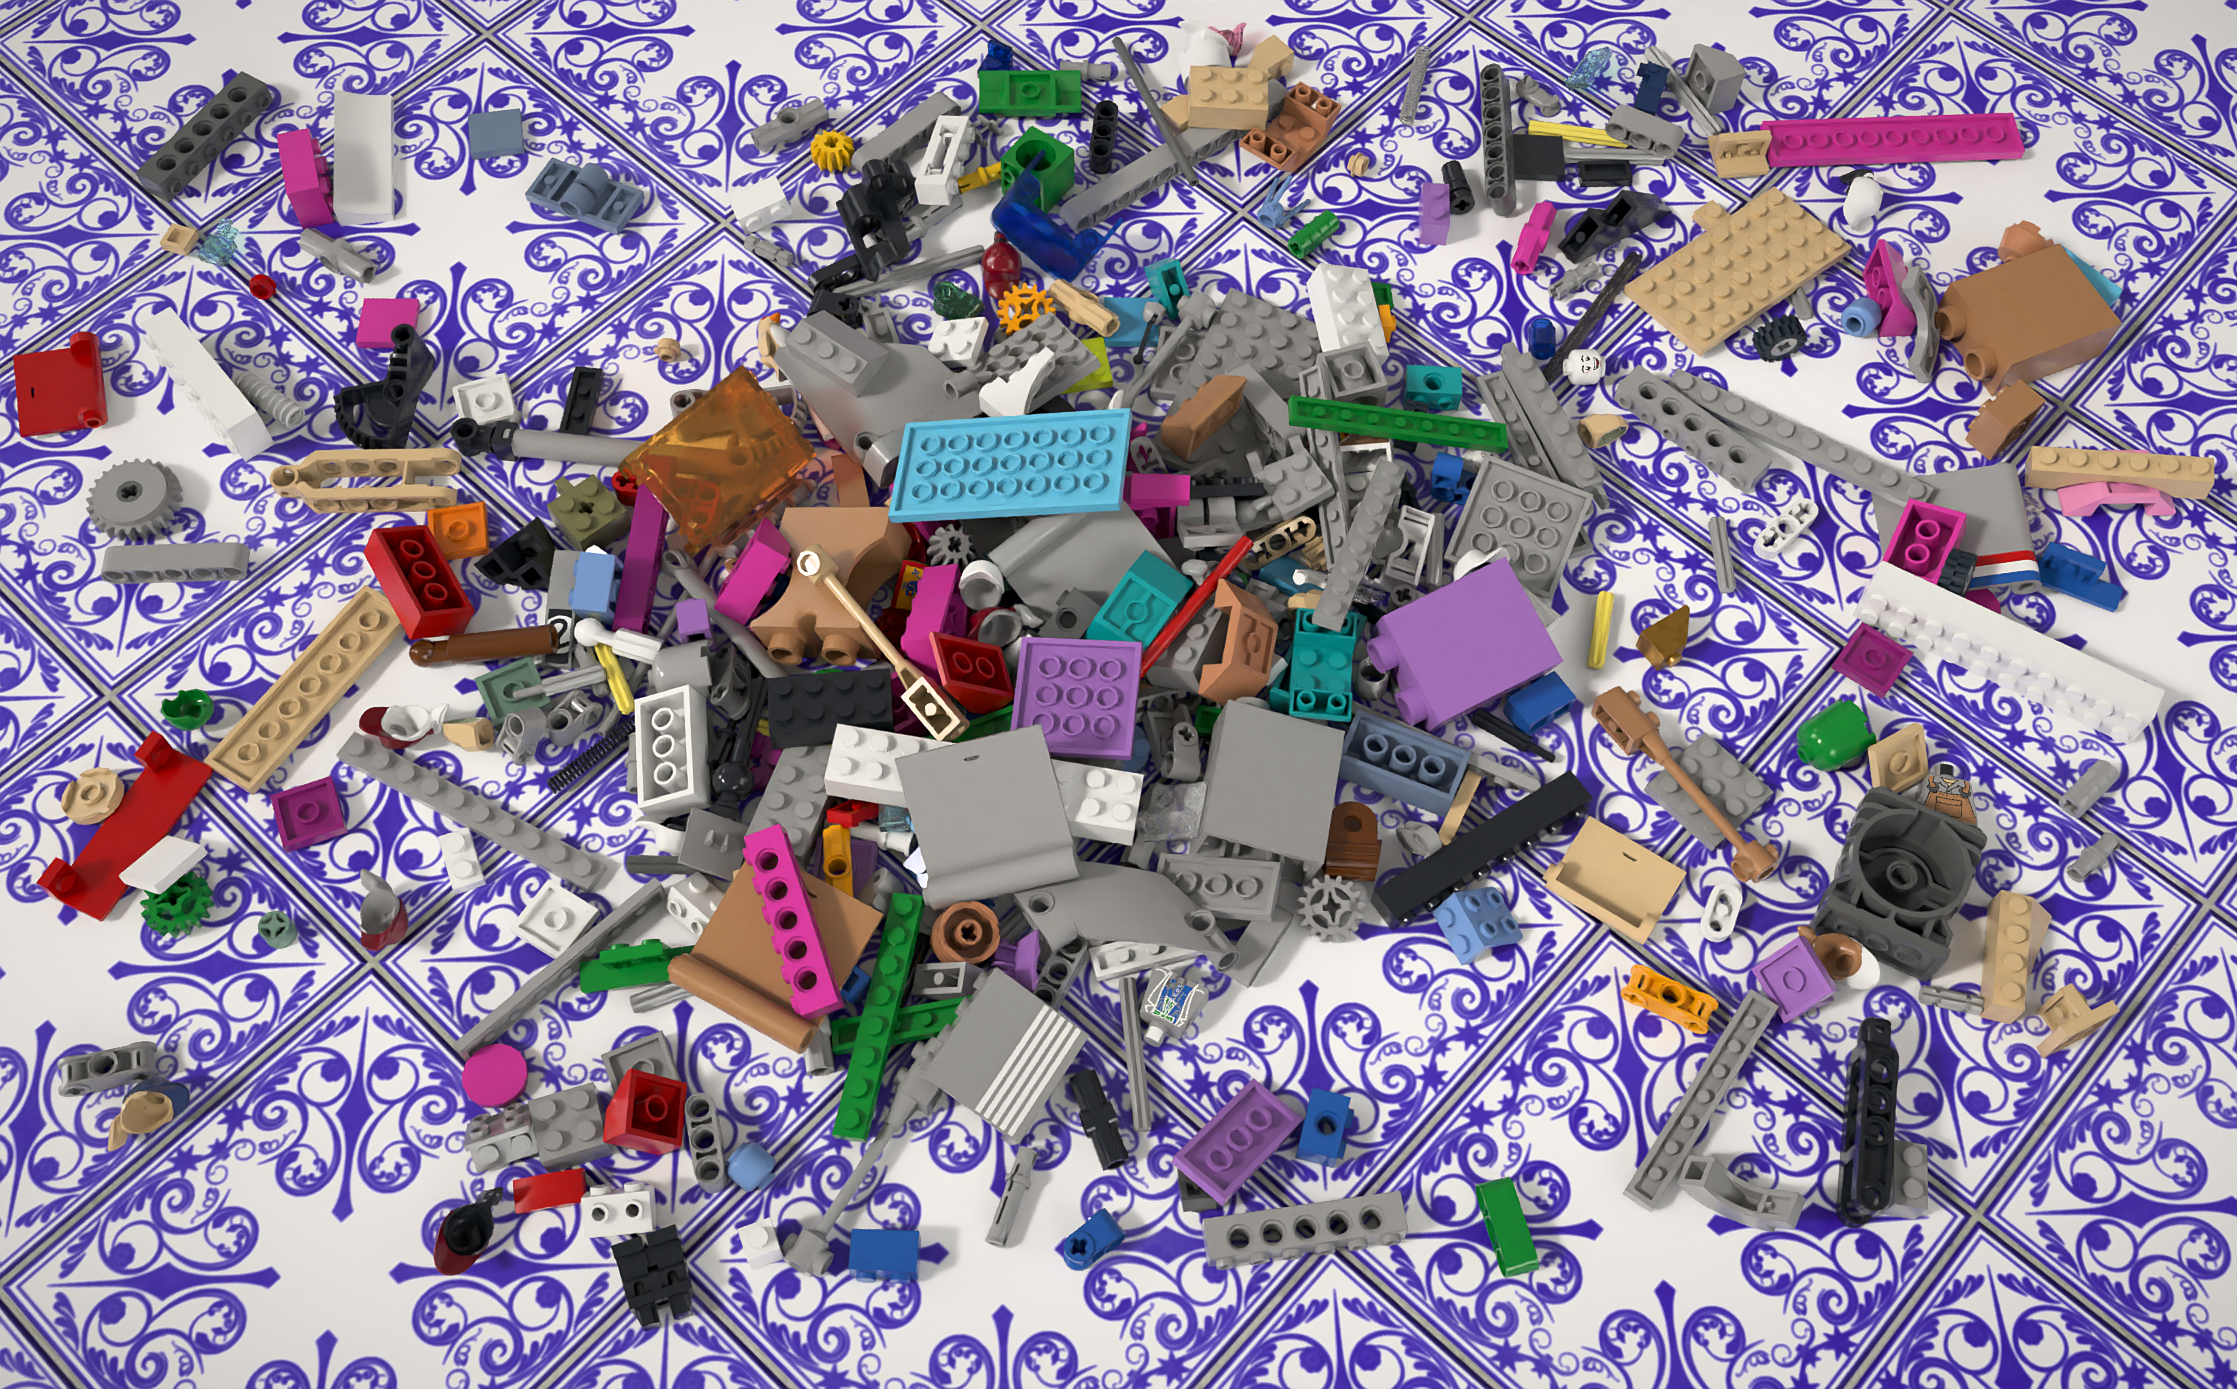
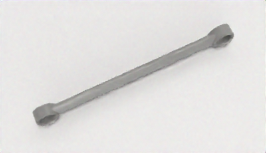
M672 548L666 550L660 563L661 571L666 576L676 578L693 598H705L710 617L768 681V678L789 676L778 662L768 656L767 650L744 625L713 609L718 595L691 567L690 555L681 549ZM668 561L679 562L680 566L673 565Z

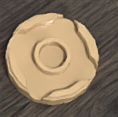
M96 767L79 774L81 778L76 782L72 780L62 795L61 808L63 812L77 824L90 825L102 821L114 812L124 796V784L121 778L108 768Z

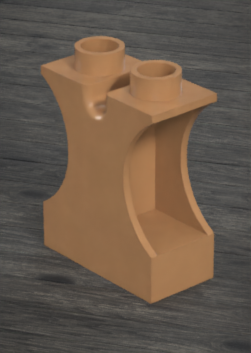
M890 507L785 508L779 532L791 545L789 552L793 560L791 580L780 600L765 614L751 621L750 625L768 649L767 654L771 659L785 665H798L802 662L803 657H817L819 647L822 644L821 656L834 665L846 667L854 665L857 659H881L882 653L861 627V623L849 613L826 584L815 586L807 575L802 574L798 569L796 561L807 548L814 544H820L839 567L835 577L866 613L868 605L879 587L891 576L899 572L902 559L908 558L912 538L902 523H891L888 517Z

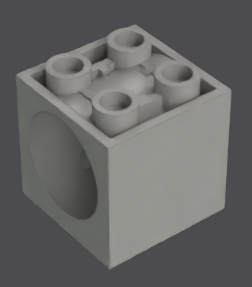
M1370 341L1317 354L1315 365L1321 362L1327 365L1333 401L1384 407L1389 384Z

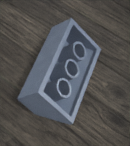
M1357 710L1343 742L1338 777L1446 818L1472 752Z

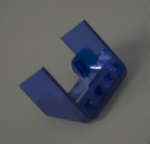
M1042 149L994 207L990 214V222L999 233L1055 281L1059 278L1072 283L1121 226L1124 220L1120 217L1104 237L1091 228L1081 230L1075 238L1069 235L1033 203L1040 194L1041 186L1037 178L1031 173L1046 154Z

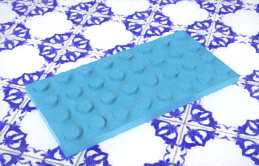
M1121 408L906 423L888 517L891 523L1119 511L1122 504L1133 416L1131 409Z

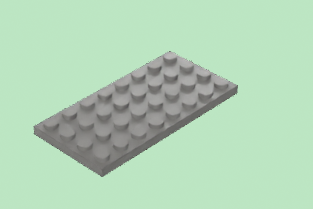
M1230 287L1219 309V314L1216 315L1164 420L1171 414L1174 416L1187 398L1192 399L1205 381L1210 382L1215 376L1223 375L1244 362L1250 364L1288 405L1291 395L1299 396L1301 392L1298 373L1312 367L1317 354L1321 350L1316 323ZM1240 407L1186 461L1160 441L1163 430L1161 426L1153 439V443L1164 464L1177 471H1191L1213 459L1224 460L1229 465L1232 473L1229 483H1233V477H1254L1246 457L1247 454L1256 451L1261 465L1266 466L1272 450H1269V438ZM1219 467L1213 469L1214 475L1217 478H1221L1223 470H1220ZM1205 473L1201 474L1205 481L1207 479Z

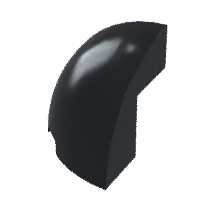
M536 517L482 557L474 566L484 576L499 585L510 584L519 586L521 590L538 589L550 583L556 548L545 525L539 517Z

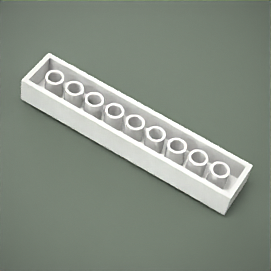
M1883 560L1863 591L1852 616L1860 619L1865 624L1882 629L1893 637L1901 638L1914 644L1921 650H1926L1943 658L1946 662L1961 666L1974 675L1993 681L2004 689H2010L2025 696L2032 702L2040 703L2060 715L2072 718L2087 728L2095 729L2110 736L2113 740L2130 745L2155 718L2165 693L2163 689Z
M837 724L824 777L826 795L908 808L894 759L956 743ZM1051 759L1072 836L1132 846L1144 775Z

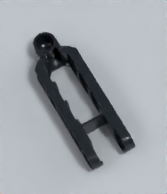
M1867 1017L1860 1023L1857 1033V1046L1852 1050L1846 1071L1836 1214L1840 1222L1849 1228L1863 1227L1869 1222L1872 1215L1880 1213L1885 1209L1890 1200L1899 1054L1896 1049L1890 1046L1891 1022L1877 1017ZM1886 1068L1888 1074L1887 1078L1882 1079V1076L1884 1075V1069ZM1857 1079H1860V1080H1859V1090H1858V1088L1856 1087V1080H1857ZM1881 1097L1885 1101V1109L1880 1110L1882 1104ZM1855 1109H1857V1121L1854 1118ZM1879 1128L1883 1132V1139L1881 1141H1878ZM1852 1140H1855L1854 1146H1851ZM1875 1192L1879 1197L1877 1205H1874ZM1852 1202L1854 1207L1863 1214L1862 1218L1857 1219L1850 1216L1847 1211V1203Z

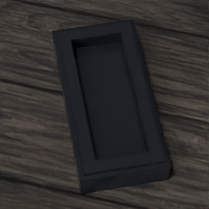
M1629 160L1578 161L1576 169L1580 187H1625L1632 185L1633 178Z

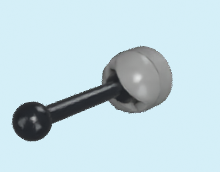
M1147 302L1145 304L1143 318L1147 322V326L1138 353L1133 357V362L1136 365H1141L1144 361L1142 355L1152 325L1159 324L1164 318L1166 308L1159 303Z

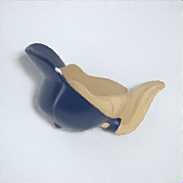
M150 1077L134 1086L125 1095L121 1112L110 1125L108 1151L112 1152L122 1147L126 1143L129 1133H150L183 1112L190 1101L188 1088L182 1083H174L163 1077Z

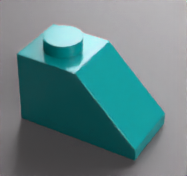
M1165 258L1145 266L1144 270L1152 294L1155 298H1158V303L1166 308L1165 314L1169 320L1178 318L1180 310L1177 309V304L1183 295L1191 297L1179 259Z

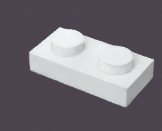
M466 827L439 836L438 840L454 893L457 895L486 885L470 829Z

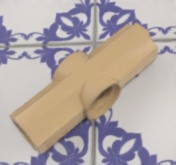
M1058 278L1050 285L1048 290L1050 298H1053L1054 303L1069 312L1068 317L1072 321L1088 325L1104 337H1111L1118 330L1121 323L1118 320L1119 316L1101 305L1099 297L1095 294L1080 290L1065 279Z

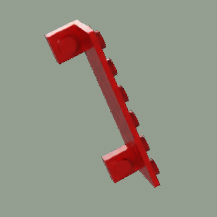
M153 730L134 754L145 769L124 795L119 806L108 816L71 866L66 861L55 857L36 882L51 898L99 922H103L130 886L124 884L119 875L169 834L214 773L213 768L173 749L163 735Z

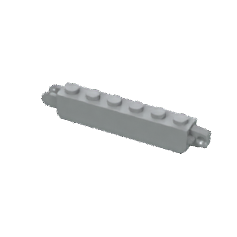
M1513 342L1503 344L1500 352L1502 371L1559 481L1593 494L1598 507L1601 510L1608 509L1610 501L1602 487L1604 479L1531 352L1521 354ZM1592 501L1586 515L1593 514L1594 512Z

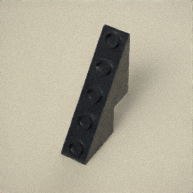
M1622 189L1605 210L1588 208L1557 247L1569 261L1577 264L1671 214L1672 211L1656 194Z

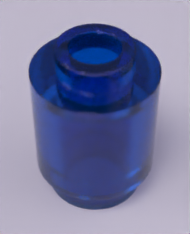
M1545 318L1534 320L1528 329V352H1531L1533 358L1537 360H1546L1556 352V329L1552 321Z

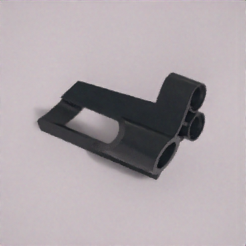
M879 159L867 161L862 166L863 178L861 183L850 187L843 194L842 199L836 202L837 209L867 280L875 283L879 281L882 271L888 264L896 261L897 264L900 263L911 251L896 203L897 200L911 194L915 190L914 176L908 163L903 160H896L889 164L887 168ZM881 227L887 243L880 247L871 259L863 238L873 229Z

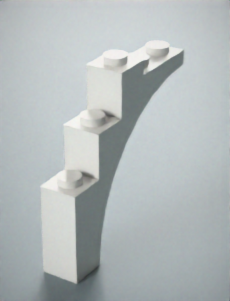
M1045 347L1040 353L1033 354L1022 370L1015 371L1009 377L1007 383L998 376L992 383L985 384L979 393L980 409L989 417L1028 415L1031 402L1039 387L1055 369V353L1048 347ZM1029 515L1024 517L1027 520L1031 521L1038 515Z

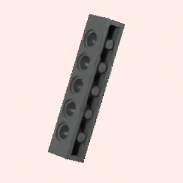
M243 71L234 77L135 172L144 190L169 203L233 142L247 126L269 107L273 99L266 83Z

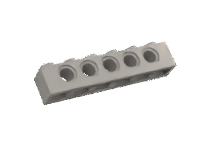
M1640 364L1617 387L1613 400L1622 408L1633 413L1643 423L1654 428L1664 438L1675 443L1689 456L1699 460L1710 471L1717 473L1734 488L1741 490L1746 495L1767 474L1773 461L1772 457Z
M1400 1191L1203 1219L1201 1227L1208 1267L1216 1266L1217 1270L1231 1269L1237 1266L1236 1263L1249 1261L1250 1265H1261L1270 1261L1269 1258L1281 1256L1283 1260H1295L1303 1256L1302 1253L1315 1252L1317 1256L1329 1255L1336 1252V1248L1348 1247L1349 1251H1358L1368 1248L1370 1243L1381 1242L1382 1246H1392L1401 1243V1239H1404L1408 1232ZM1366 1216L1375 1218L1379 1227L1376 1229L1367 1228L1363 1224L1362 1218ZM1332 1221L1343 1223L1346 1232L1342 1234L1334 1233L1330 1229L1329 1223ZM1307 1226L1313 1231L1314 1236L1308 1239L1302 1238L1298 1235L1296 1228ZM1269 1230L1276 1231L1280 1235L1281 1240L1278 1243H1269L1265 1240L1263 1233ZM1235 1235H1241L1246 1238L1248 1245L1244 1248H1237L1232 1245L1230 1238Z

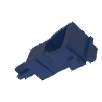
M1648 61L1647 64L1640 62L1636 76L1643 78L1633 108L1655 116L1670 69L1659 66L1651 61Z

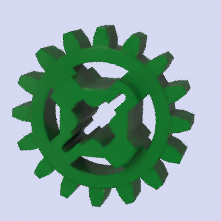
M190 871L187 875L181 876L162 894L144 890L149 898L140 901V905L145 909L141 912V916L147 921L146 924L153 931L156 930L163 937L169 932L173 938H177L182 930L187 935H190V927L195 925L201 928L202 924L199 920L202 917L210 918L211 915L207 912L206 908L214 906L215 903L210 899L214 893L207 886L208 883L202 876L198 877L193 871Z

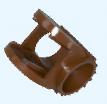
M1348 801L1337 805L1332 810L1325 860L1321 866L1323 876L1329 875L1332 880H1336L1339 875L1342 877V880L1375 881L1382 839H1377V819L1368 806L1359 802Z

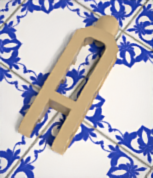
M449 448L315 450L300 465L277 467L271 472L269 479L278 495L285 498H302L303 502L316 514L427 512L430 509L456 506L457 490L443 486L414 484L415 476L456 475L461 470L462 456L459 452ZM403 477L402 484L393 485V487H371L370 485H364L363 488H342V486L320 488L321 482L327 478Z

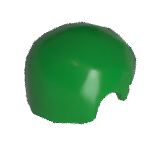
M196 688L187 691L179 690L178 696L174 700L164 699L161 707V713L173 727L182 731H194L202 727L212 717L214 712V702L208 693Z

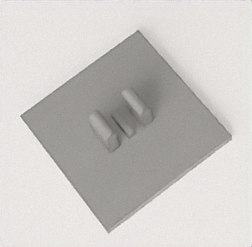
M692 807L677 863L733 882V871L741 868L744 855L743 848L746 847L744 837L749 826Z

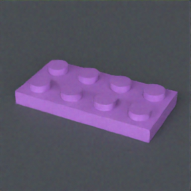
M1253 1078L1174 1155L1171 1163L1223 1206L1300 1127L1304 1119Z

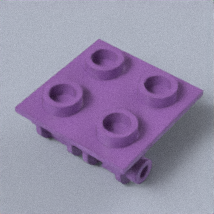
M1035 930L1013 945H1009L1008 939L1000 938L999 945L992 956V960L995 961L991 965L993 969L997 967L1031 993L1035 991L1039 981V975L1036 971L1037 959L1041 952V944L1039 942L1040 930Z

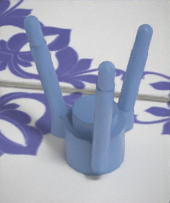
M1292 175L1287 177L1271 201L1279 182L1278 177L1274 179L1263 206L1257 213L1258 220L1263 226L1272 229L1277 225L1281 228L1287 220L1311 203L1310 199H1306L1283 216L1284 207L1279 201L1293 179Z

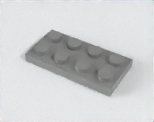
M1161 853L1156 873L1166 876L1201 910L1210 911L1215 918L1272 922L1283 868L1281 862Z

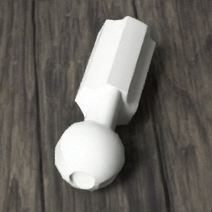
M594 618L582 619L576 624L574 629L575 638L583 646L590 647L598 643L606 644L612 647L613 654L651 665L655 655L665 647L664 640L625 628H620L616 632L605 630L602 624Z

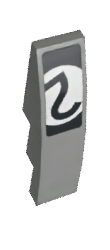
M555 550L545 625L553 624L556 627L559 648L557 653L542 655L543 669L572 670L575 655L572 652V648L577 645L574 629L576 624L581 621V618L571 609L568 599L570 590L575 587L576 578L573 575V567L575 561L579 560L580 551Z

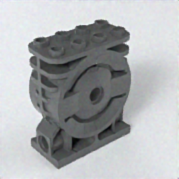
M1878 786L1869 789L1859 802L1856 810L1857 813L1852 819L1851 828L1846 834V841L1835 866L1834 880L1824 891L1817 911L1811 918L1808 926L1820 935L1841 933L1852 937L1872 953L1877 961L1926 983L1948 960L1951 952L1949 945L1953 933L1947 922L1959 910L1962 901L1970 889L1972 879L1976 873L1975 867L1980 862L1981 851L1984 849L1988 839L1983 831L1976 826L1964 824L1953 819L1947 813L1937 812L1923 806L1917 800L1907 799L1894 793L1887 787ZM1878 849H1882V850H1880V851H1877V852L1874 853L1873 855L1868 854V853H1870V852H1872V851H1875V850H1878ZM1893 878L1898 879L1901 884L1895 882Z

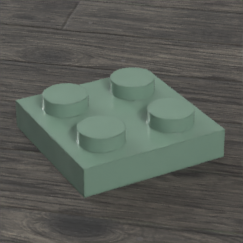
M531 656L474 678L496 731L502 729L505 717L510 713L530 707H538L542 712L554 708L549 696H546L545 693L519 700L514 698V691L542 684Z

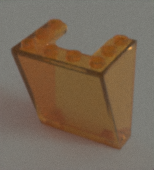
M742 364L625 457L617 469L626 480L635 474L638 478L636 481L637 485L645 484L680 526L677 533L680 536L685 534L688 538L689 543L683 548L691 558H694L795 480L818 455L814 452L811 442L803 438L796 430L792 419L785 416L777 407L774 397L766 393L759 385L755 374L747 370Z

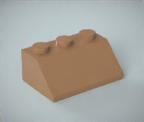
M1217 375L1210 382L1205 381L1192 399L1187 398L1174 416L1171 414L1164 420L1161 425L1163 430L1160 441L1186 461L1239 410L1247 378L1236 375Z

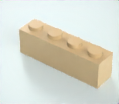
M2000 890L1988 903L1980 997L1984 999V1008L1978 1017L2011 1024L2025 1010L2026 985L2052 918L2033 897Z

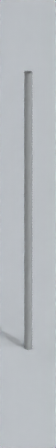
M774 455L773 463L768 459L764 460L763 466L759 467L756 480L748 485L696 570L703 580L719 556L713 547L735 530L780 456ZM684 589L676 603L684 602L693 597ZM676 605L655 636V638L664 640V645L678 623ZM640 661L627 683L632 695L635 694L652 666L651 664ZM616 701L597 731L604 738L606 735H609V732L612 731L622 715V711L619 710Z

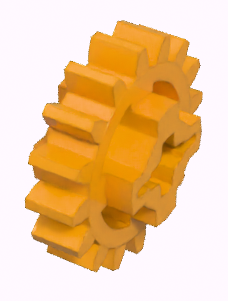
M1023 283L1020 290L1016 285H1013L1012 294L1007 291L1004 292L1006 301L999 300L998 307L1001 310L997 311V318L1002 319L999 322L1000 328L1007 327L1006 336H1010L1033 323L1041 316L1038 313L1041 306L1045 314L1051 311L1056 315V308L1051 307L1053 305V298L1045 299L1047 290L1044 289L1040 293L1037 292V284H1034L1032 289H1028L1027 284ZM1010 307L1015 313L1012 320H1010L1008 315ZM1022 310H1023L1024 312H1028V311L1030 310V311H1031V315H1029V314L1026 313V314H1024V316H1023V315H1022Z

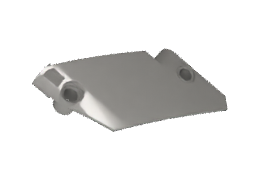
M1079 861L1080 877L1009 893L1014 904L1034 931L1040 930L1039 938L1050 953L1077 939V935H1080L1084 939L1135 942L1200 951L1220 973L1231 970L1240 960V953L1217 926L1214 915L1208 910H1201L1163 874L1118 865Z

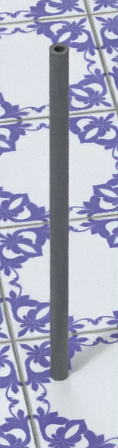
M1115 37L1112 40V44L1191 187L1197 186L1199 179L1122 39Z

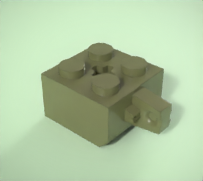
M594 474L576 486H573L564 476L554 482L557 492L561 496L546 506L557 529L577 551L586 552L592 543L604 549L630 531L631 521L627 509Z

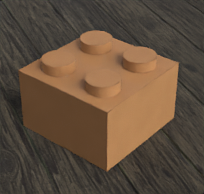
M2021 379L2012 386L2005 385L1998 392L1995 400L1988 399L1978 409L1980 415L1969 424L1968 428L1970 431L1965 441L1991 461L2027 431L2046 400Z

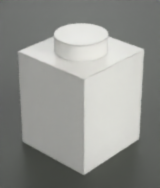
M770 1217L737 1229L747 1262L752 1271L784 1259L778 1236Z

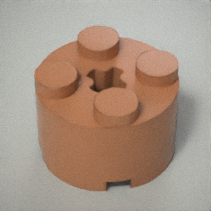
M980 902L956 903L940 914L933 923L929 938L930 947L942 963L968 962L977 966L988 959L999 945L998 919L989 907ZM964 930L968 932L967 940L962 937V931Z

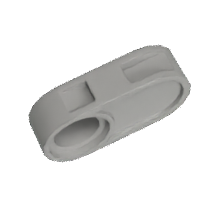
M1407 821L1404 828L1399 827L1396 829V836L1399 842L1410 853L1429 857L1442 848V841L1439 835L1428 824Z

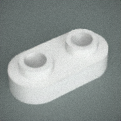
M1730 883L1717 884L1708 897L1699 927L1702 935L1709 941L1722 942L1733 931L1742 904V894L1735 885ZM1719 899H1725L1728 905L1722 904ZM1710 925L1718 926L1720 931H1714Z

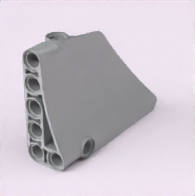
M875 342L889 351L891 355L858 398L792 356L787 346L779 347L774 355V363L845 450L853 463L864 467L881 489H885L895 482L906 423L989 417L980 409V391L974 374L969 370H964L960 373L952 372L924 346Z

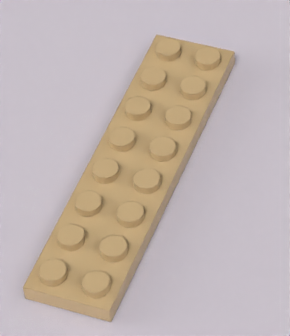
M365 584L203 760L205 764L254 795L401 632L403 626L388 598Z

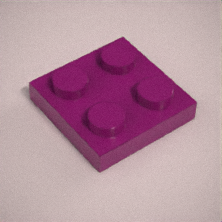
M1862 622L1831 668L1883 699L1914 652Z
M332 776L270 795L282 846L287 853L348 833L335 781Z

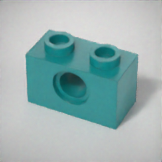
M1406 365L1403 379V407L1406 400L1410 399L1428 404V409L1458 411L1462 397V367Z

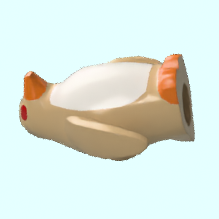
M776 312L771 316L760 319L758 323V349L762 356L760 358L761 362L768 368H774L778 381L784 382L787 378L774 363V355L779 347L786 346L784 341L790 335V331L781 327V314Z

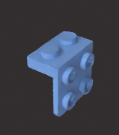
M1492 886L1455 892L1432 912L1461 966L1470 964L1490 947L1516 943L1523 938L1518 923L1511 915L1502 895Z

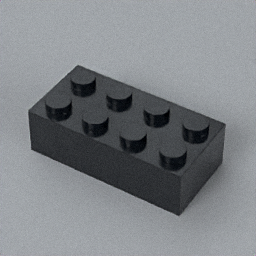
M890 668L768 678V722L773 749L833 744L837 724L895 733L894 696Z

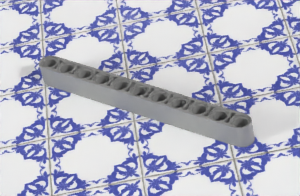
M1276 79L1268 81V115L1266 122L1275 118L1283 111L1285 96L1289 92ZM1191 127L1177 135L1176 139L1190 165L1194 167L1242 138L1251 130ZM1165 142L1068 200L1061 207L1059 217L1076 234H1082L1183 172Z

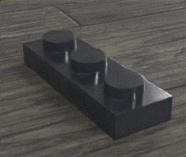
M575 366L558 433L590 436L605 376L603 369Z

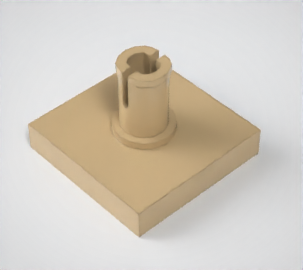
M1916 722L1881 741L1876 740V744L1868 747V753L1866 754L1869 756L1873 788L1884 786L1897 794L1929 775L1924 726Z

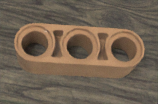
M847 453L831 456L840 506L870 507L862 467L854 464Z

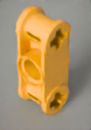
M1639 964L1632 966L1630 970L1632 976L1627 987H1623L1620 992L1624 1000L1671 1020L1691 1032L1697 1034H1706L1708 1032L1709 1025L1707 1023L1712 1012L1716 1011L1719 1006L1716 999L1665 977L1647 966ZM1663 995L1673 997L1676 1003L1665 1001Z

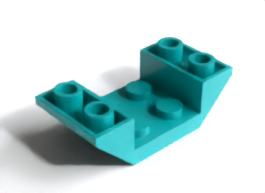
M1145 549L1104 603L1082 639L1142 642L1144 653L1175 608H1178L1194 583Z
M1297 607L1288 701L1289 716L1350 722L1353 693L1350 692L1352 658L1356 640L1357 613L1348 612L1341 631L1337 632L1311 623L1315 609Z

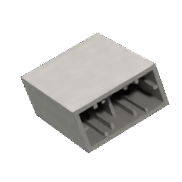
M1241 697L1236 701L1228 700L1213 725L1189 854L1194 856L1281 862L1283 868L1281 879L1307 885L1324 864L1345 731L1328 727L1327 720L1291 717L1270 711V705L1259 698Z

